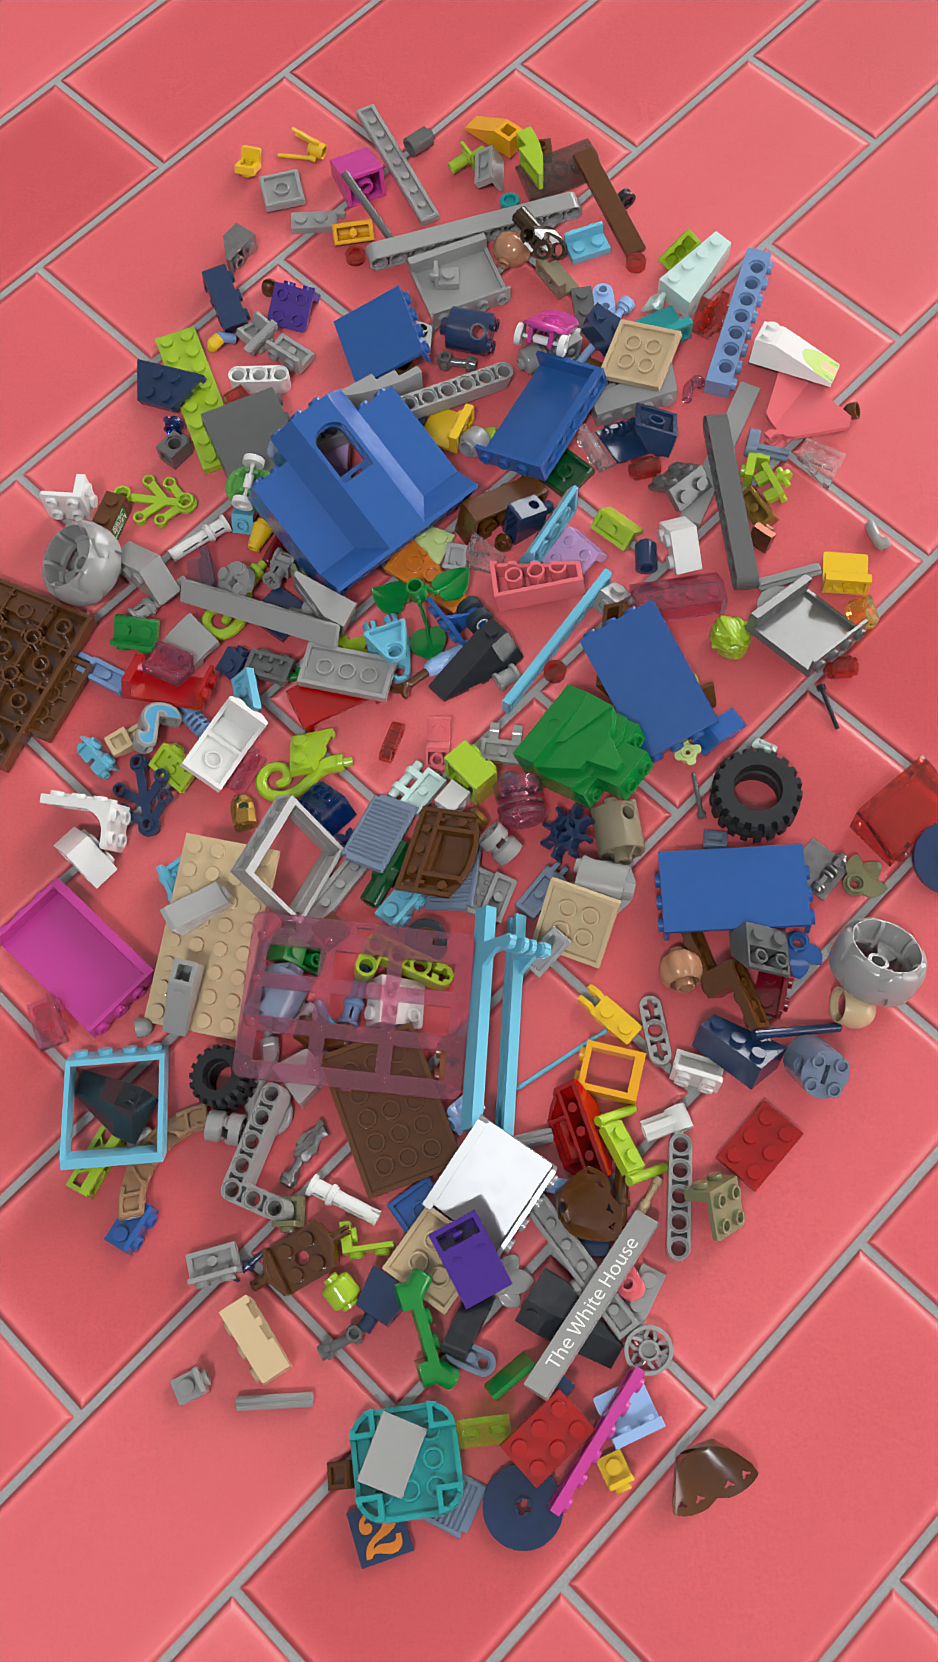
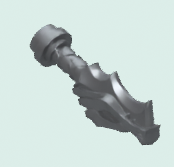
M318 1120L315 1128L300 1135L296 1141L295 1153L293 1154V1157L296 1159L289 1170L282 1172L280 1175L281 1179L279 1182L284 1186L292 1189L294 1185H297L299 1181L296 1176L303 1164L309 1163L311 1156L318 1154L320 1141L324 1137L329 1136L325 1128L326 1124L322 1120Z

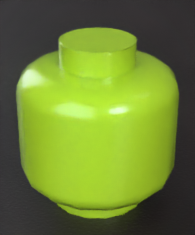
M334 1272L323 1281L326 1286L322 1290V1296L333 1310H343V1312H346L357 1303L360 1287L349 1273L343 1272L338 1275Z

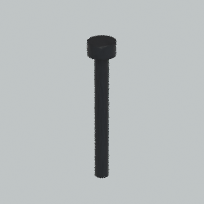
M820 684L816 687L817 691L821 692L835 729H839L840 727L825 692L826 686L825 684Z

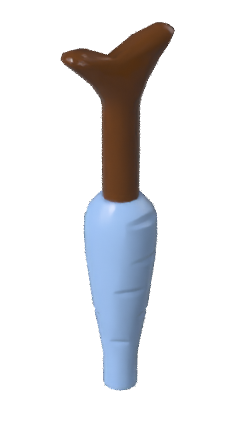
M458 644L427 660L421 671L404 682L391 685L389 692L401 694L404 699H407L408 692L413 686L428 676H437L463 646Z

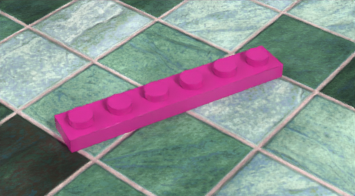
M631 1365L594 1426L595 1431L586 1439L548 1502L546 1508L558 1517L562 1512L566 1513L573 1502L572 1494L576 1488L580 1489L584 1485L588 1474H586L587 1469L591 1463L594 1465L599 1460L602 1454L600 1448L605 1439L609 1441L614 1435L617 1428L614 1424L619 1416L623 1417L629 1410L631 1405L629 1399L634 1392L637 1394L645 1382L643 1376L646 1372L639 1367Z

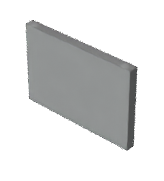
M382 1411L360 1473L357 1475V1481L402 1499L424 1436L427 1434V1429Z

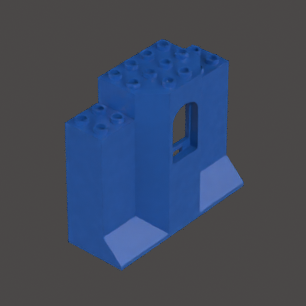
M393 386L386 390L384 387L373 395L374 399L370 402L367 400L363 401L357 408L354 407L344 392L339 389L329 392L321 399L317 396L308 404L309 407L306 410L302 411L299 409L290 417L292 420L270 436L271 440L268 442L266 453L275 466L269 471L271 474L266 478L261 476L252 483L253 487L250 489L248 497L250 503L307 576L342 596L352 586L443 517L453 513L478 488L475 482L455 469ZM329 428H337L342 431L363 459L361 463L342 477L338 475L316 445L318 435ZM358 470H361V471H362L361 473H359L358 475H356L354 478H351V476H352L354 473H356Z

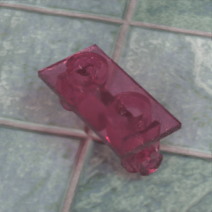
M252 747L251 750L248 749L224 786L237 794H245L259 770L267 761V758L259 755L260 751L255 747Z

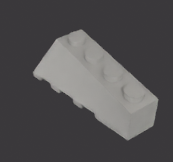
M672 362L660 392L626 384L616 385L612 383L607 385L590 410L596 427L609 425L621 419L631 418L635 415L636 402L655 408L668 407L676 403L677 385Z

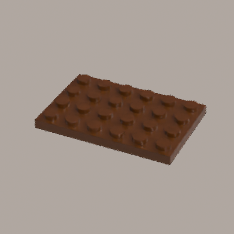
M412 1022L318 1056L369 1200L439 1174L445 1170L457 1152L458 1146Z

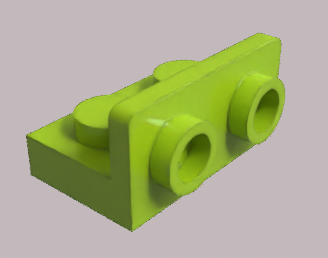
M163 743L148 765L154 771L158 768L168 771L170 774L168 783L179 793H185L195 779L194 775L180 766L187 757L184 753L185 749L177 743Z

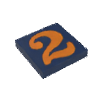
M359 1509L346 1513L362 1569L414 1551L406 1522L376 1524L366 1519Z

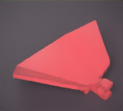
M778 371L766 412V417L773 426V429L764 433L767 438L765 444L774 446L782 439L787 443L795 439L849 430L852 416L810 382Z

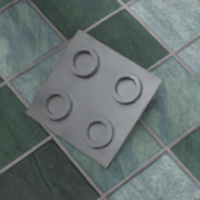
M812 838L803 849L805 866L809 865L810 880H807V887L812 888V893L824 901L846 874L847 856L842 852L839 854L833 853Z

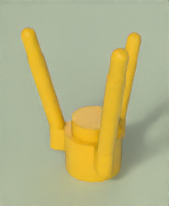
M292 127L291 130L295 132V136L308 143L307 153H310V156L277 154L280 158L309 160L316 163L317 159L323 160L325 158L327 144L321 143Z

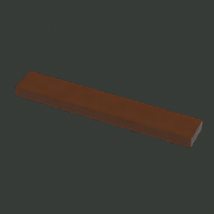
M590 147L575 153L573 159L626 258L644 252L646 246L593 148Z

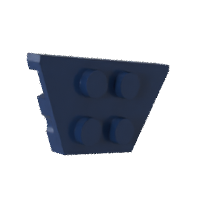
M141 359L137 360V400L143 405L175 413L182 406L183 402L194 394L192 390L200 382L204 384L207 380L202 374Z

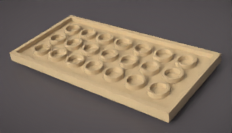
M186 833L170 904L217 882L222 886H227L232 894L230 901L233 906L184 936L171 931L168 924H165L144 1016L151 1023L163 1025L168 981L174 959H184L205 965L188 1031L239 1041L245 1016L243 1010L248 1002L268 907L230 872L247 844ZM268 849L254 874L272 890L280 851Z

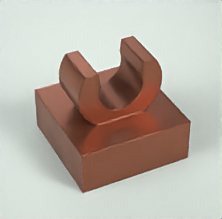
M759 522L756 523L751 531L753 546L765 554L770 549L776 533L773 532L775 528L768 523L765 526Z

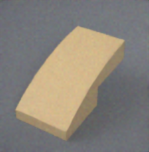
M138 723L128 729L123 726L104 738L115 758L136 751L132 742L135 732L139 729Z

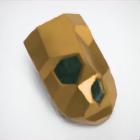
M244 794L235 795L230 805L235 831L242 832L258 827L252 799Z

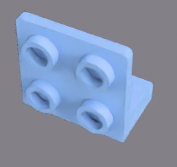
M644 1384L637 1394L634 1392L629 1399L631 1405L627 1413L623 1417L619 1416L614 1424L617 1428L610 1440L615 1450L665 1427V1423L662 1417L658 1416ZM618 1387L593 1399L600 1416Z

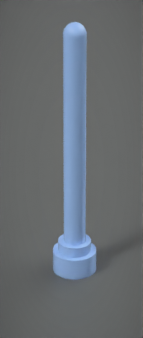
M622 296L617 302L614 314L620 318L623 315L630 314L635 308L634 301L628 296ZM589 343L576 361L586 362L588 357L595 351L594 346Z

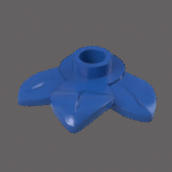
M794 931L787 936L789 964L792 967L791 974L795 978L801 979L807 973L810 964H822V953L817 946L810 943L808 936L803 932ZM799 941L802 946L795 947L793 942Z

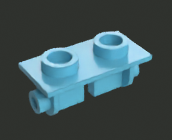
M80 736L83 742L76 746L78 749L77 753L87 764L95 760L90 768L98 778L106 780L110 777L111 770L120 771L115 764L116 760L110 754L105 753L101 748L102 744L94 737Z

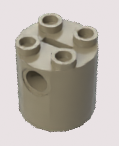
M616 797L606 798L603 801L604 804L590 809L591 818L595 820L593 829L598 857L601 861L607 860L622 865H629L633 862L634 858L641 856L645 852L637 802L635 799L618 801Z

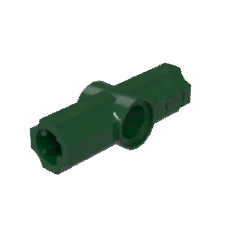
M400 841L383 874L372 871L371 880L360 897L361 901L366 905L378 909L390 888L395 887L409 847L407 842Z

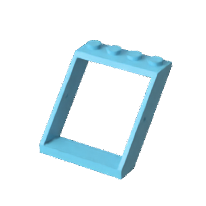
M151 1043L143 1048H137V1045H127L118 1050H113L112 1047H102L98 1051L88 1052V1049H78L70 1054L65 1061L59 1159L60 1170L164 1161L167 1154L169 1045L162 1046L161 1043ZM159 1060L157 1145L71 1151L76 1066Z

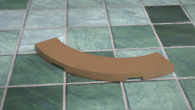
M206 1104L192 1106L168 1119L167 1152L185 1138L204 1131L208 1117ZM158 1126L146 1136L139 1146L157 1145ZM159 1162L127 1165L119 1191L118 1216L120 1221L139 1218L144 1215L147 1188Z

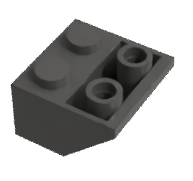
M744 922L729 933L731 955L748 969L787 978L791 976L787 931Z

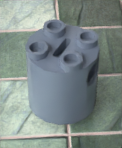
M289 962L270 963L243 1012L253 1018H256V1016L260 1018L258 1023L268 1029L274 1026L276 1030L286 1034L312 986L303 978L302 974L304 971L298 966Z
M803 1035L794 1039L784 1053L783 1063L786 1072L809 1095L819 1099L837 1098L841 1095L849 1080L850 1064L825 1040L816 1035Z

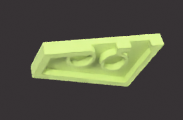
M431 526L414 540L441 567L445 559L447 542L454 543L455 535Z

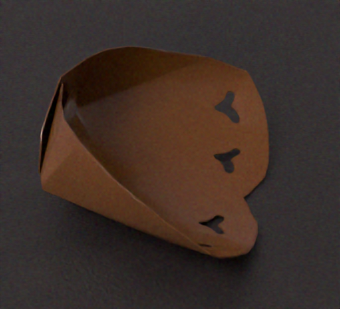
M588 1166L579 1171L555 1192L558 1219L565 1229L577 1238L602 1242L616 1241L621 1234L623 1223L620 1206L610 1195L611 1185L608 1178L603 1172L594 1167ZM587 1170H589L591 1173H594V1174H586V1173H587ZM598 1180H600V1184H601L603 1187H600L599 1185H597V1184H595V1183H597ZM565 1202V1211L562 1213L560 1204ZM608 1204H610V1206H611L610 1209H611L614 1213H611L610 1211H607V1210H606V1209L608 1208ZM613 1222L615 1223V1226L613 1227L614 1233H612V1230L609 1228V1226H611Z
M715 1439L698 1443L680 1452L675 1458L672 1496L673 1513L676 1516L682 1517L701 1513L710 1508L717 1498H730L747 1489L755 1481L759 1473L751 1462ZM743 1471H750L751 1473L747 1474L746 1478L743 1479ZM727 1481L735 1484V1486H729L727 1489L724 1488ZM697 1495L700 1497H705L704 1500H700L699 1503L696 1504ZM682 1501L685 1505H687V1508H684L683 1506L681 1508H678V1506Z

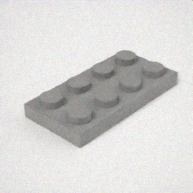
M308 642L297 678L298 686L386 703L397 662L389 664L377 654L340 647L330 648L314 642Z

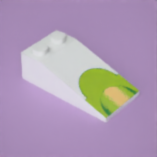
M766 321L754 341L749 363L831 387L840 366L839 363L787 328L780 326L776 322Z

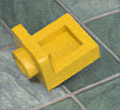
M243 145L241 147V159L235 164V173L247 178L254 177L261 169V148Z

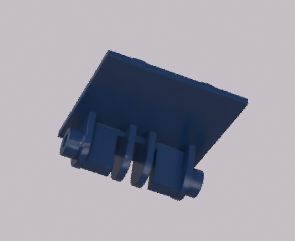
M635 417L627 421L616 422L614 425H606L603 429L595 431L618 464L651 454L647 451L635 429Z

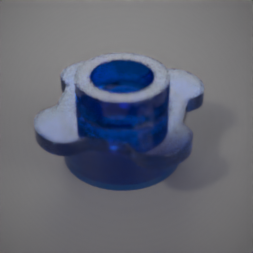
M165 416L163 418L165 422L164 431L167 434H170L173 430L180 435L182 434L181 431L184 429V423L179 417Z

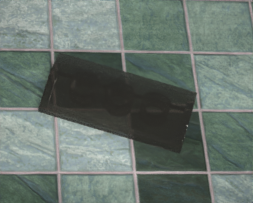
M588 138L543 155V189L539 190L521 165L515 167L529 202L561 194L586 184L573 159V155L592 147L599 159L597 151Z

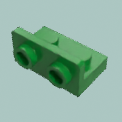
M116 614L114 616V637L110 640L109 645L116 646L119 650L134 649L138 650L139 653L149 654L159 646L160 620Z

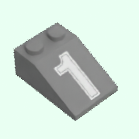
M296 571L294 574V588L316 618L340 625L339 636L343 637L355 616L356 603Z

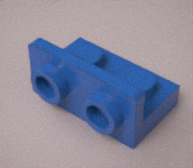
M145 1203V1213L142 1217L120 1221L118 1216L104 1240L132 1256L133 1252H138L143 1245V1236L148 1229L151 1230L156 1224L159 1211Z

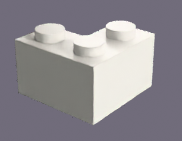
M685 516L659 522L660 529L657 530L659 542L668 548L669 556H666L668 568L676 575L702 569L696 525Z
M73 827L53 845L95 888H98L117 870L113 864L115 859L106 850L102 852L97 847L100 842L85 829L80 831Z

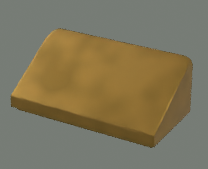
M753 485L748 486L742 491L747 517L753 525L758 522L764 526L767 523L773 525L780 520Z

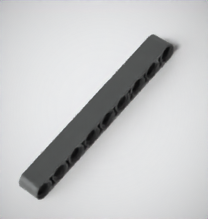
M727 414L704 415L703 433L732 586L734 590L757 589L759 586V574Z

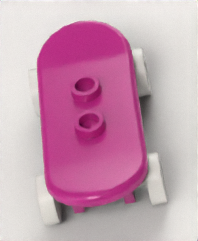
M555 310L543 311L525 319L523 323H518L513 343L521 345L525 337L528 343H538L547 346L549 349L557 346L556 356L564 357L569 344L568 334L579 332L582 337V329L577 328L579 322L571 314ZM527 325L529 326L528 334L526 333Z

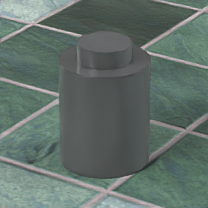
M423 126L405 137L403 144L408 154L415 157L434 144L435 136L430 128L427 129Z

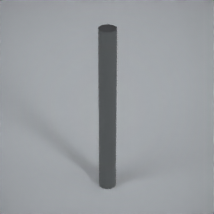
M347 170L343 172L341 177L386 239L394 237Z

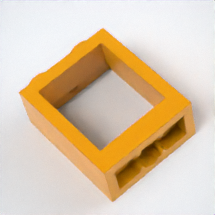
M588 1040L586 1047L581 1046L578 1061L583 1063L581 1071L576 1070L574 1079H577L592 1097L626 1105H635L646 1053ZM592 1051L634 1060L627 1093L585 1083Z

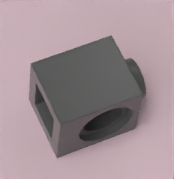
M175 430L156 446L160 459L175 470L193 454L189 438L184 434L180 435Z

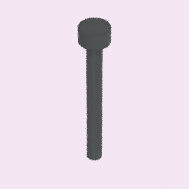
M692 773L691 776L698 807L696 815L697 819L702 820L706 818V812L702 809L696 773Z

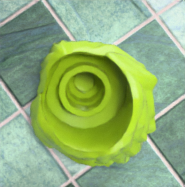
M720 615L716 618L714 624L711 625V633L709 634L711 648L716 650L721 657L730 660L742 659L751 642V634L745 630L748 621H743L739 616L732 618Z

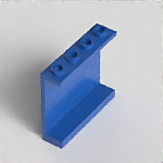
M399 285L333 321L355 382L370 374L375 379H378L419 356H422L427 363L431 362L429 356L431 349L427 341L422 338L425 333L421 325L416 322L419 318L415 309L410 306L412 299L407 291L403 292Z

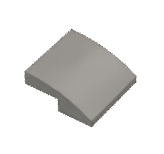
M189 613L168 633L159 645V649L185 675L190 676L204 664L203 659L218 648L220 644Z
M479 867L473 908L467 907V910L462 912L475 916L476 909L485 905L497 908L496 923L500 924L517 880L497 871L492 873Z

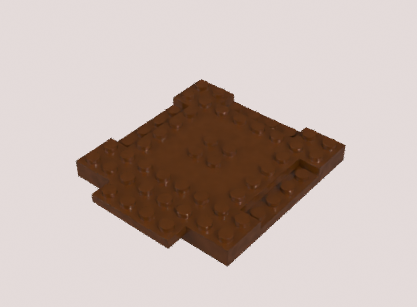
M0 578V770L9 773L31 735L48 743L52 742L88 682V676L93 673L95 668L92 664L78 659V655L95 630L97 623L92 615ZM78 665L85 668L83 674L76 670Z

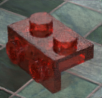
M722 291L714 301L705 296L700 298L693 319L692 332L708 340L715 331H720L724 323L722 317L729 308L727 303L730 296L729 293Z

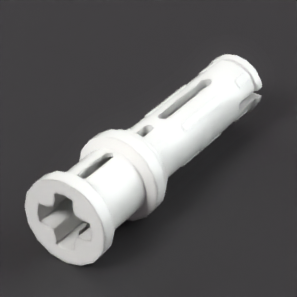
M222 514L219 515V519L209 525L204 524L203 530L167 550L173 561L177 562V560L209 541L215 542L217 537L226 532L230 533L232 529Z
M317 1174L312 1178L305 1193L307 1196L313 1195L323 1200L327 1206L333 1204L373 1226L376 1225L382 1213L381 1210L373 1208L341 1191L337 1184L331 1185L319 1179Z

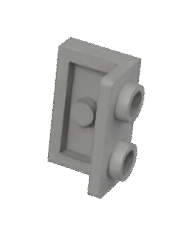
M283 333L274 342L270 340L265 342L267 355L270 359L280 362L289 371H294L299 375L315 359V353Z
M235 1241L185 1255L190 1279L186 1280L187 1285L196 1286V1289L212 1286L211 1281L220 1279L221 1283L236 1279L235 1274L243 1273L238 1246Z

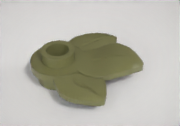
M857 854L852 856L845 865L846 876L842 881L844 891L850 896L862 894L869 898H875L885 893L888 889L887 886L878 881L882 864L880 862H866L863 864ZM851 881L856 882V884H857V888H856V889H854V888L851 887V885H850V882H851Z

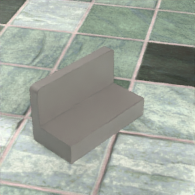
M490 145L475 152L474 184L479 189L493 183L501 192L504 190V159L494 146Z

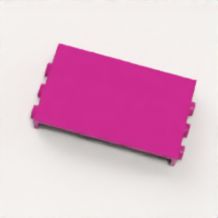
M58 877L47 888L38 892L33 897V901L26 907L18 910L15 917L8 924L0 927V944L94 1038L106 1033L110 1028V1024L116 1018L122 1017L134 1000L141 999L146 989L152 984L155 971Z

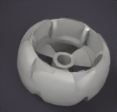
M77 520L66 524L63 529L54 535L44 553L42 578L46 588L53 596L73 606L86 607L99 602L114 587L120 575L122 550L118 539L108 529L91 521Z
M872 917L856 919L846 925L834 941L829 957L833 976L838 979L846 992L864 1003L884 1007L899 1006L910 1000L922 985L928 967L924 950H921L919 944L909 932L894 923Z

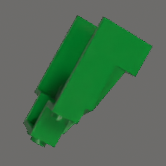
M569 684L513 752L514 757L530 781L590 809L601 798L604 791L627 801L654 766L647 751L640 749L646 737L639 724L629 721L627 717L616 713L613 706Z

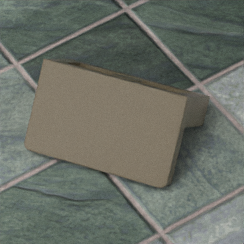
M539 258L536 259V274L558 300L569 295L571 288L578 287V284L556 259L551 262Z

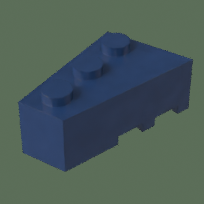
M225 264L202 271L204 289L210 296L211 305L216 311L223 332L236 333L237 328L248 324V320L251 319L247 308H243L240 303L243 301L240 290H235L234 288L235 278L232 271L227 270Z
M597 302L586 316L581 327V332L596 350L599 349L604 357L608 352L621 318Z

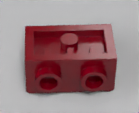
M758 972L755 991L766 1016L780 1019L782 1013L788 1011L790 998H787L786 994L787 989H792L794 975L790 974L791 976L787 978L766 972Z

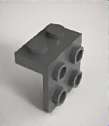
M679 461L672 463L666 472L654 477L652 483L648 485L650 491L667 493L677 512L684 510L713 487L701 464L682 463Z

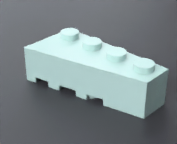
M716 231L659 279L658 293H666L665 302L673 306L685 318L689 317L693 308L700 302L704 292H707L713 279L717 277L729 260L731 242Z

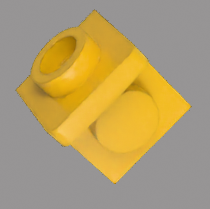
M620 1449L599 1458L596 1463L609 1492L615 1490L618 1495L632 1488L630 1482L635 1479Z

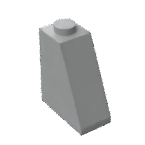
M214 882L160 909V912L171 931L184 936L233 906L230 901L232 894L226 885L222 886Z

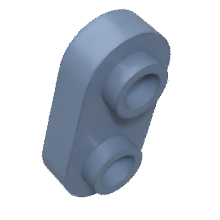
M475 1344L464 1363L446 1354L448 1361L452 1365L478 1377H488L496 1368L495 1356L490 1351ZM480 1359L488 1361V1366L485 1369H481L478 1366Z

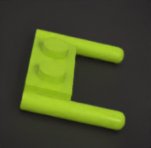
M633 1104L594 1118V1123L600 1127L598 1131L621 1175H625V1182L628 1186H633L663 1174L668 1170L666 1163H660L644 1170L645 1164L622 1120L619 1121V1119L637 1112V1107Z

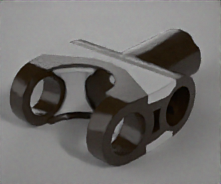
M525 206L516 210L512 216V221L521 230L520 238L522 242L537 258L546 260L552 257L553 259L560 260L566 256L568 251L567 244L554 228L542 226ZM558 244L562 247L560 256H557L555 253V248ZM540 250L547 254L545 256L541 255Z

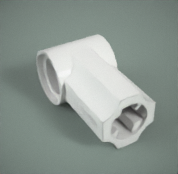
M684 1103L673 1105L665 1109L664 1113L640 1121L641 1130L647 1143L670 1134L684 1133L694 1127Z

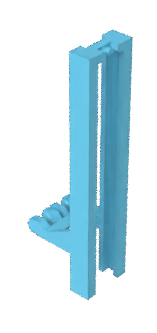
M485 905L476 909L460 1130L470 1132L480 1115L483 1116L493 957L498 952L506 951L495 1125L514 1136L523 974L536 958H548L552 949L548 943L542 942L537 944L536 940L525 937L526 916L518 913L514 914V918H508L507 934L495 938L497 908Z

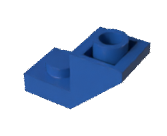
M734 708L719 715L717 718L720 724L705 731L704 737L693 742L694 745L698 744L701 746V754L703 756H708L723 741L732 740L747 726Z

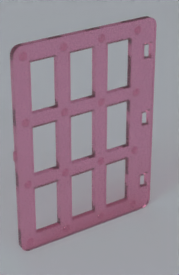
M271 912L257 913L253 919L233 1059L234 1074L240 1078L340 1088V1091L347 1092L358 1090L450 1101L457 1099L460 1095L475 940L470 935ZM282 921L297 922L296 930L281 928ZM357 929L372 931V937H357ZM433 938L448 939L447 947L432 945ZM268 944L321 950L318 976L310 977L265 972ZM336 952L388 958L385 985L332 979ZM403 959L455 965L453 991L444 992L400 987ZM262 987L315 993L312 1021L259 1015ZM330 995L383 1001L380 1029L327 1023ZM398 1002L451 1008L448 1036L395 1030ZM256 1031L310 1037L306 1065L252 1060ZM325 1039L378 1044L375 1073L321 1067ZM393 1046L446 1052L444 1079L435 1080L390 1075Z

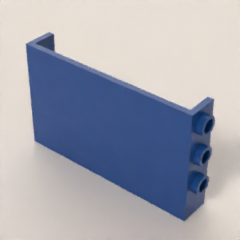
M537 351L536 356L539 367L487 447L476 444L475 450L479 460L486 465H495L503 470L517 472L522 476L527 475L546 481L608 382L604 368L593 366L586 362H578L567 357H559L549 352Z
M652 599L637 608L636 606L628 608L623 612L624 615L618 619L611 618L603 623L604 627L599 630L592 629L583 635L584 638L579 641L618 714L627 717L629 721L639 724L646 737L640 749L647 751L654 764L664 758L663 754L671 750L674 753L684 747L683 743L691 739L694 742L704 737V732L720 724V721L660 610Z
M803 844L658 852L659 874H654L655 888H660V896H656L657 910L662 912V918H658V932H663L664 941H668L669 934L729 931L736 929L744 922H751L771 928L804 927V933H810L811 926L815 925V912L810 910L809 904L813 900L812 888L807 887V880H810L809 865L805 866Z

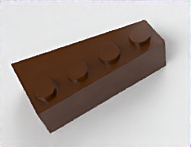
M521 476L513 482L504 483L498 488L484 491L481 495L467 498L461 503L455 531L465 545H469L471 548L475 545V540L483 537L485 540L492 536L491 532L499 526L503 528L508 504L531 495H537L544 502L548 491L539 479Z

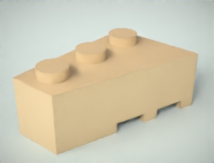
M244 1295L219 1312L224 1320L223 1325L226 1331L238 1343L236 1346L238 1352L244 1360L247 1358L252 1368L249 1370L257 1383L261 1381L262 1384L268 1385L293 1368L254 1299Z

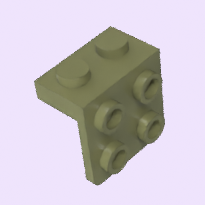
M720 1171L710 1172L707 1174V1177L694 1181L692 1186L683 1190L686 1201L707 1202L714 1241H722L744 1226L745 1214L742 1209L741 1189L738 1185L737 1176L722 1175Z

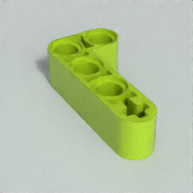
M372 934L367 938L356 960L353 971L357 980L369 982L375 976L379 965L438 992L447 990L454 977L453 970L448 965L381 934ZM376 943L380 945L382 950L375 952L370 949L369 945ZM400 954L403 957V961L396 962L392 959L391 955ZM366 964L370 966L372 971L364 973L359 969V966ZM422 964L425 967V971L417 972L413 965ZM432 969V970H433V973H432L431 977H429L428 974H429L430 970ZM440 974L445 976L443 982L438 980Z

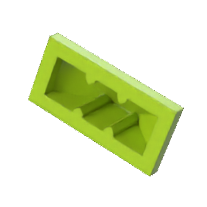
M687 228L658 260L668 270H671L702 242Z

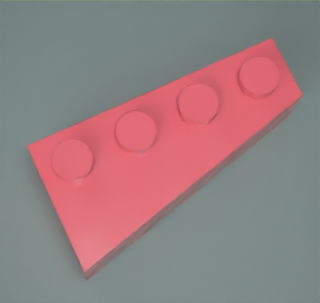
M489 561L494 598L498 612L586 594L580 561H551L550 564H541L539 561H530V564L517 563V561H508L507 563Z

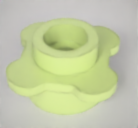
M687 741L683 743L684 747L675 753V759L692 766L696 763L697 755L701 753V746L698 744L693 745Z

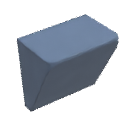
M704 830L702 849L727 848V832Z

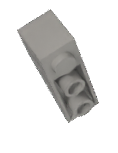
M179 958L174 959L168 981L163 1032L187 1037L205 965Z

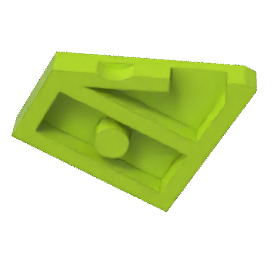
M333 728L291 736L290 773L292 777L315 773L319 766V761L327 752V743L330 739L335 738Z

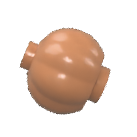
M504 231L494 241L493 255L497 260L498 266L502 269L519 268L525 264L530 256V250L520 238V231Z
M674 947L660 961L659 977L667 988L678 993H688L693 991L696 985L701 982L703 966L699 956L694 952L683 949V947Z

